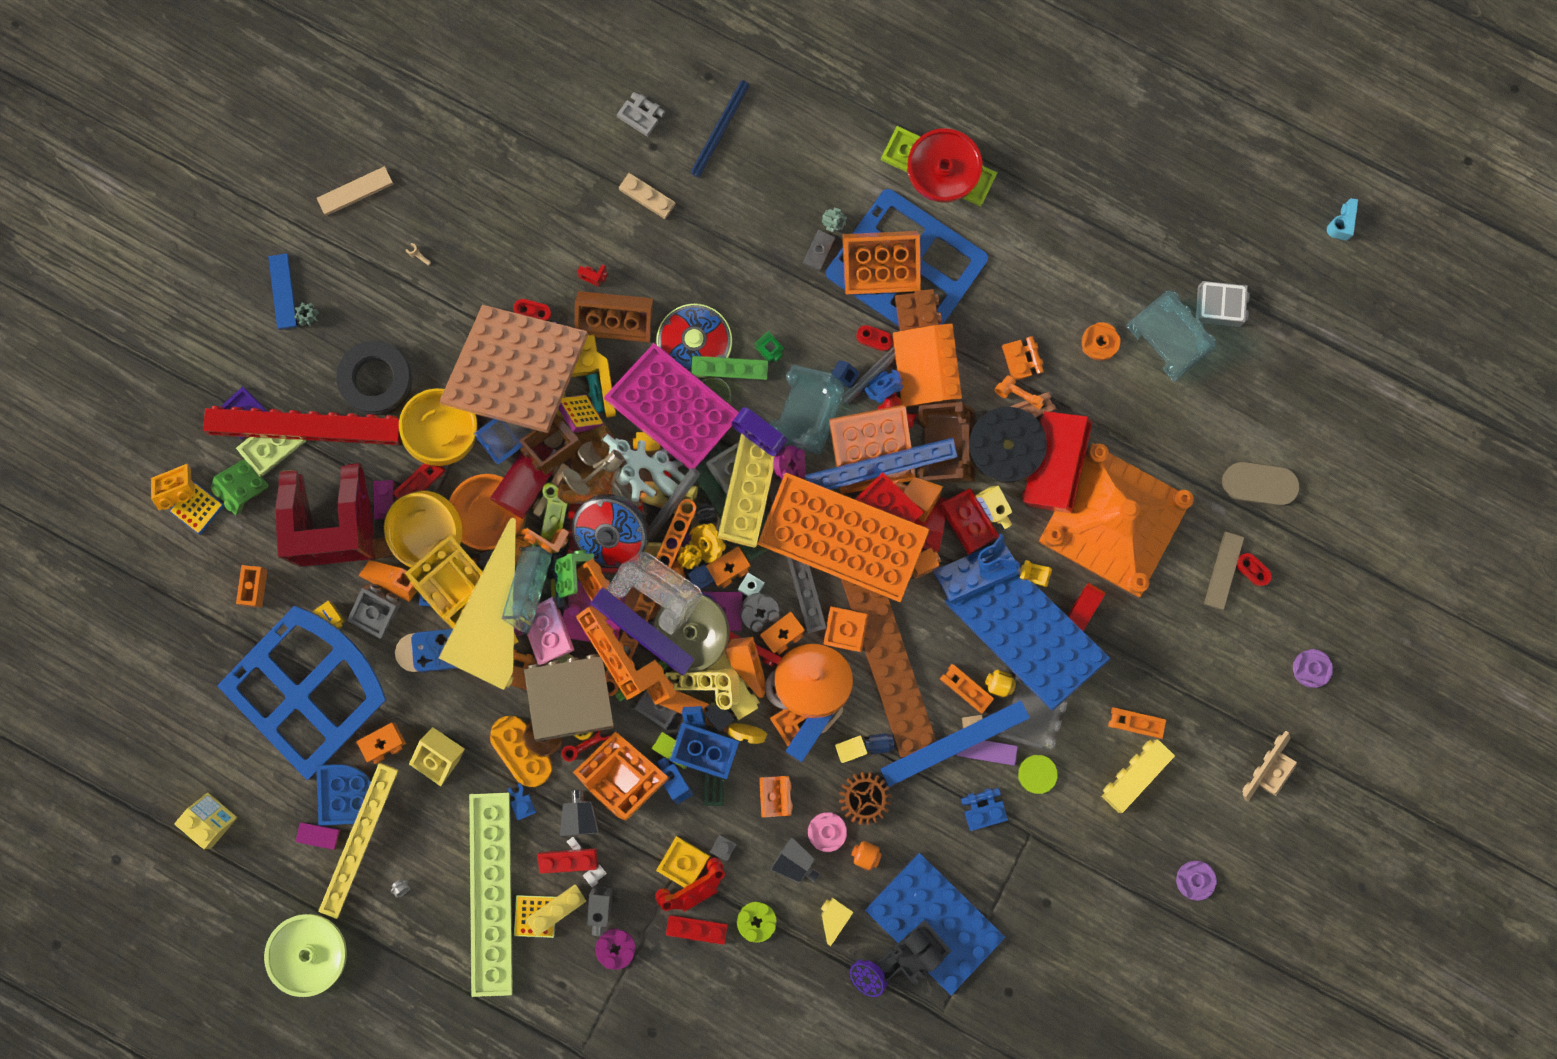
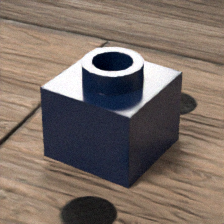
M839 360L830 376L840 386L851 388L860 372L850 363Z

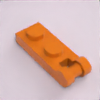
M951 664L948 668L949 671L945 675L943 674L940 680L982 714L994 698L955 665ZM955 675L960 678L956 684L951 680Z
M1118 708L1111 709L1112 719L1109 721L1108 727L1163 739L1166 719ZM1120 716L1125 717L1124 724L1119 723Z

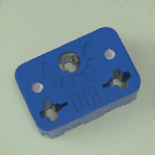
M453 629L417 632L412 635L411 644L415 670L419 673L458 669L439 659L447 641L444 642V645L436 642L439 636H443L444 639L448 640ZM422 657H425L426 660L430 661L429 663H426V667H422L421 664H418V662L422 660Z

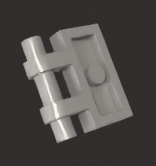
M633 92L631 98L635 100L634 104L627 100L617 113V117L648 137L658 123L654 115L662 118L665 111L657 103L653 104L648 101L647 97L643 94L639 95ZM643 105L644 107L649 109V111L645 112L640 107Z

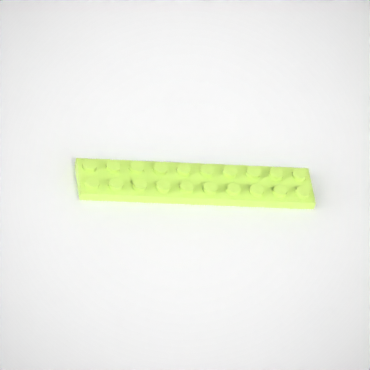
M469 794L472 997L513 995L510 794Z

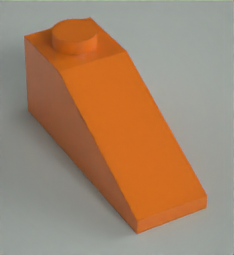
M754 638L731 639L725 650L726 657L729 659L733 669L759 698H763L766 680Z

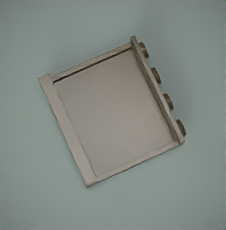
M598 654L588 655L587 659L582 660L570 658L565 663L552 661L548 663V666L540 667V664L530 665L528 669H524L533 733L536 742L614 728L602 658L598 657Z

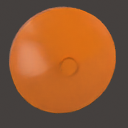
M820 644L798 646L786 653L777 665L775 672L776 693L783 705L797 715L807 718L829 716L840 710L851 694L853 685L851 668L840 653L828 646Z

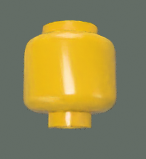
M997 669L992 674H988L986 684L990 693L1000 697H1007L1014 692L1016 680H1014L1011 673Z

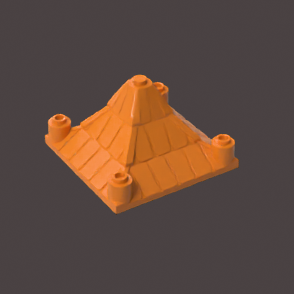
M1092 443L1085 455L1072 513L1054 511L1038 542L1140 598L1142 593L1149 587L1150 577L1186 510L1193 504L1194 498L1191 492L1187 490L1178 491L1112 455L1104 444Z

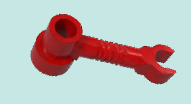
M598 731L597 734L575 747L566 746L562 750V758L567 762H572L583 750L601 740L606 741L610 735L602 738L600 736L601 731ZM572 751L573 757L568 758L566 753Z

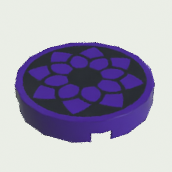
M858 960L851 966L850 978L859 991L870 997H878L885 991L887 987V981L885 982L884 980L885 975L875 963L868 960L866 962Z

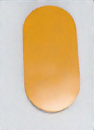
M504 716L498 719L492 726L490 741L515 779L520 784L528 787H537L545 783L551 775L552 762L549 756L540 758L530 753L525 747L522 737L527 724L515 716Z

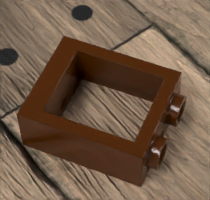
M557 414L548 433L534 430L519 440L523 447L520 449L526 458L530 457L533 460L531 463L537 471L541 470L545 475L576 454L581 447L578 437ZM558 431L568 444L542 462L532 449Z

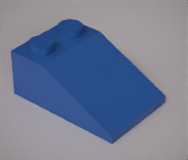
M681 723L669 760L727 779L739 741Z

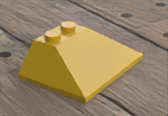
M450 534L405 572L414 588L453 629L482 574L481 569Z

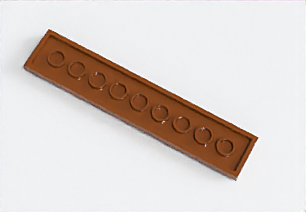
M841 579L851 610L869 614L863 647L900 758L908 756L936 742V738L889 599L886 596Z

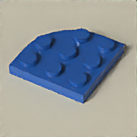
M317 765L318 824H354L372 780L363 771L350 765Z

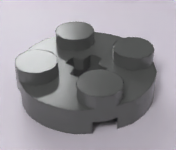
M754 593L749 595L742 603L743 606L740 610L741 619L745 626L754 632L767 630L779 620V607L771 595ZM758 608H760V610L765 609L761 616L755 615L757 613L756 610Z

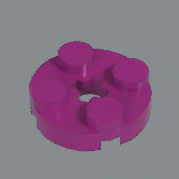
M783 446L779 454L774 457L773 465L776 476H780L783 480L786 472L804 479V475H806L805 452L796 446Z
M614 928L607 930L603 936H600L596 942L595 952L598 961L605 968L618 970L626 967L631 962L636 946L633 937L628 932ZM614 943L616 946H621L617 955L610 951Z

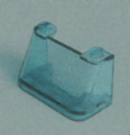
M792 365L786 377L788 384L792 388L779 421L773 420L769 424L786 437V444L819 454L825 445L830 431L829 419L835 417L839 407L840 397L844 391L843 384L831 373Z

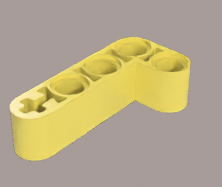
M732 669L687 671L682 676L673 670L664 674L672 682L674 690H715L716 703L721 709H729L740 701L739 677L737 672ZM707 676L710 678L711 683L708 682ZM725 676L728 678L729 683L725 681ZM726 695L730 698V703L727 701Z

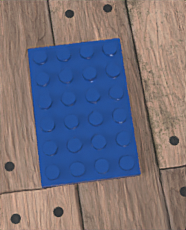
M920 853L911 860L865 909L897 943L922 921L926 920L952 951L938 967L928 972L950 995L960 987L1005 938Z

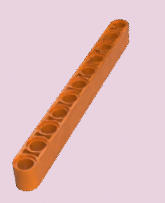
M685 499L678 505L633 608L635 613L638 610H644L646 612L644 620L647 622L695 514L696 504L692 500ZM685 502L692 505V511L688 514L682 511V505ZM677 520H681L685 524L682 531H676L674 528V523ZM669 538H674L677 541V546L674 549H669L666 546V541ZM661 556L669 558V564L666 567H661L658 563ZM653 574H659L662 578L661 582L657 585L651 583L650 579ZM645 592L653 593L654 599L651 602L643 600ZM623 631L619 641L623 646L630 648L631 651L627 656L632 659L638 641L630 638ZM607 668L605 673L606 682L610 681L615 685L614 690L608 691V694L613 696L618 691L619 686Z

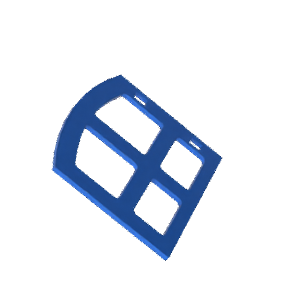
M293 606L217 685L306 780H309L317 772V765H324L387 700L376 673L357 646L330 622L298 606ZM285 624L288 629L280 635L277 631ZM297 625L319 636L333 647L328 656L299 685L270 657V653ZM343 660H346L357 676L365 692L366 700L338 727L310 699V694ZM243 667L247 672L239 678L235 674ZM256 667L285 695V700L267 718L238 689V686ZM295 709L300 710L325 737V742L307 760L278 731V727Z

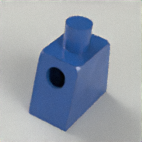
M663 758L656 763L658 768L668 778L674 775L672 780L669 781L668 779L663 785L677 805L694 795L675 764L670 765L667 758Z

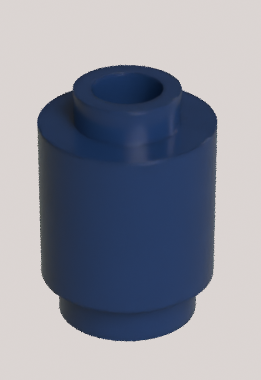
M892 734L868 735V739L865 740L866 751H870L871 755L888 753L890 750H894Z

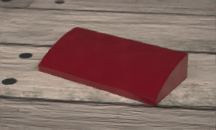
M542 443L532 449L542 462L557 452V450ZM522 452L490 497L491 501L521 519L525 517L554 472L552 470L545 475L541 470L537 471L531 463L533 460L530 457L526 458Z

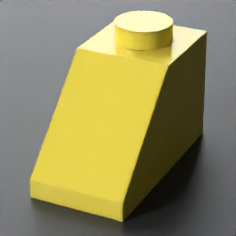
M833 897L830 901L827 899L821 907V910H823L822 920L826 941L830 946L853 913Z

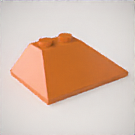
M616 731L573 772L592 795L613 814L623 820H627L669 779L667 775Z

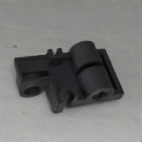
M924 920L895 945V948L898 950L896 953L891 948L876 965L883 971L885 982L902 970L915 985L919 982L916 976L919 975L923 979L928 972L938 967L952 951Z

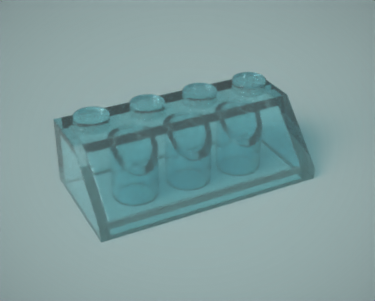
M542 547L522 548L501 618L524 634H529L552 558V554Z

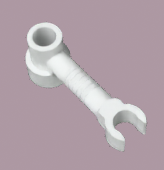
M574 837L567 841L573 850L582 849ZM600 864L597 870H589L583 875L592 888L598 884V880L607 874Z

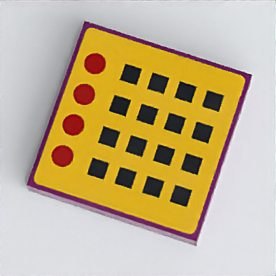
M587 395L562 398L558 409L572 432L600 429L604 426L602 419Z

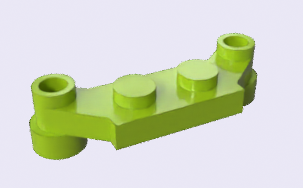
M546 483L542 492L547 499L540 536L550 542L556 531L563 528L567 502L561 499L555 484ZM548 488H553L551 492H547ZM532 544V551L535 555L541 556L545 554L540 550V547H536L537 544Z

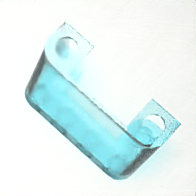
M1166 290L1126 324L1137 339L1143 335L1165 361L1166 364L1162 369L1173 382L1177 381L1216 348L1215 338L1210 334L1208 335L1204 330L1203 324L1192 316L1189 307L1181 303L1178 294L1174 291Z

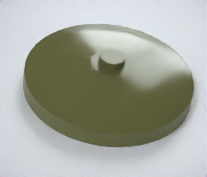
M685 593L671 598L661 607L654 621V628L694 658V661L687 670L688 672L700 671L711 667L722 657L729 641L727 617L722 608L713 599L703 594Z

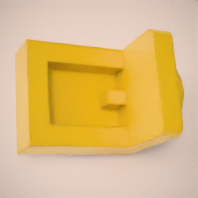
M1025 560L1024 565L1020 568V578L1022 580L1027 579L1035 585L1047 587L1052 569Z

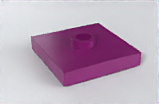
M704 592L717 600V604L722 608L727 617L729 631H741L742 619L740 610L742 608V592Z

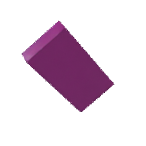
M300 822L295 842L336 850L340 830Z

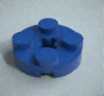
M892 370L893 373L888 374L885 371L878 374L869 383L870 386L868 388L865 387L868 397L881 403L888 396L903 389V380L899 372Z

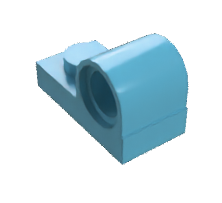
M1350 198L1343 204L1341 215L1333 219L1327 226L1328 235L1346 241L1354 235L1358 199ZM1336 224L1341 226V230L1336 227Z

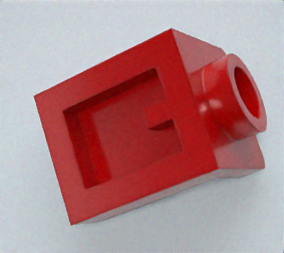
M603 264L598 273L588 266L586 268L580 266L577 271L578 278L597 287L600 286L601 282L604 283L608 276L606 265Z

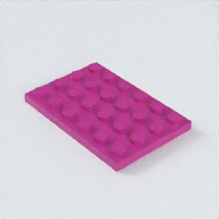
M655 343L651 345L604 397V400L688 469H695L732 428L731 422L739 413Z

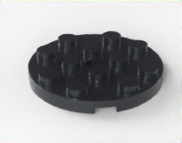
M1000 407L984 414L974 425L969 443L970 454L977 469L982 474L994 479V481L1002 483L1019 482L1035 473L1043 462L1047 449L1046 435L1040 422L1029 412L1016 407ZM1006 439L1012 441L1013 447L1011 449L1003 447L1002 443Z

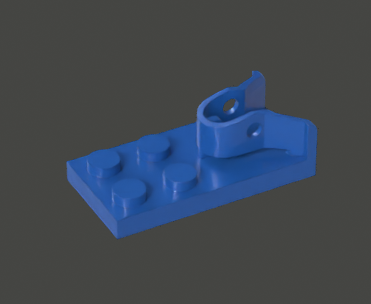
M999 534V538L993 545L934 570V575L950 604L1021 574L1020 563L1014 560L1005 544L1003 534Z

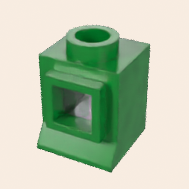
M770 331L755 342V349L765 360H768L769 364L772 361L777 362L782 358L784 347L773 337Z

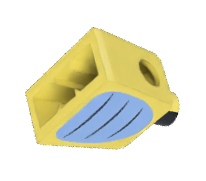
M990 486L975 495L991 522H998L1002 530L1012 525L1007 516L1012 513V510L999 486Z

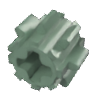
M834 207L833 210H826L822 216L823 225L827 227L826 230L831 232L839 231V229L842 230L844 225H846L847 218L845 214H842V210Z
M302 302L299 308H295L297 313H295L294 318L300 320L299 324L301 326L308 324L311 327L314 321L318 322L316 316L319 311L313 309L314 305L312 303L305 305Z

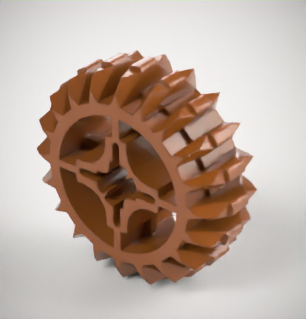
M860 772L861 778L858 779V776L853 774L855 781L852 782L851 779L847 778L846 781L850 785L842 784V788L846 789V792H839V795L845 796V799H840L839 803H845L846 805L841 807V811L848 809L845 816L849 817L852 814V822L859 818V825H862L863 819H866V825H870L871 818L874 823H877V815L881 819L884 818L881 811L889 812L884 806L885 804L891 805V802L886 801V798H890L892 795H885V791H888L890 788L889 786L882 787L885 780L877 782L879 775L871 779V772L868 773L867 778H865L864 772ZM869 782V786L863 792L853 788L858 783ZM875 786L880 791L881 803H878L872 797ZM856 793L860 795H866V793H868V798H870V801L874 802V804H872L871 802H865L864 804H862V799H860V796H858ZM850 794H852L858 799V805L855 811L852 809L849 802ZM867 805L877 808L872 814L860 815Z

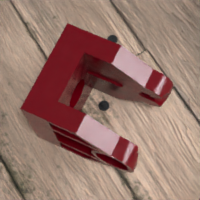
M361 463L341 466L338 497L339 527L313 530V519L303 475L293 470L280 472L275 506L279 558L297 567L375 559L373 548V514L366 486L365 473Z

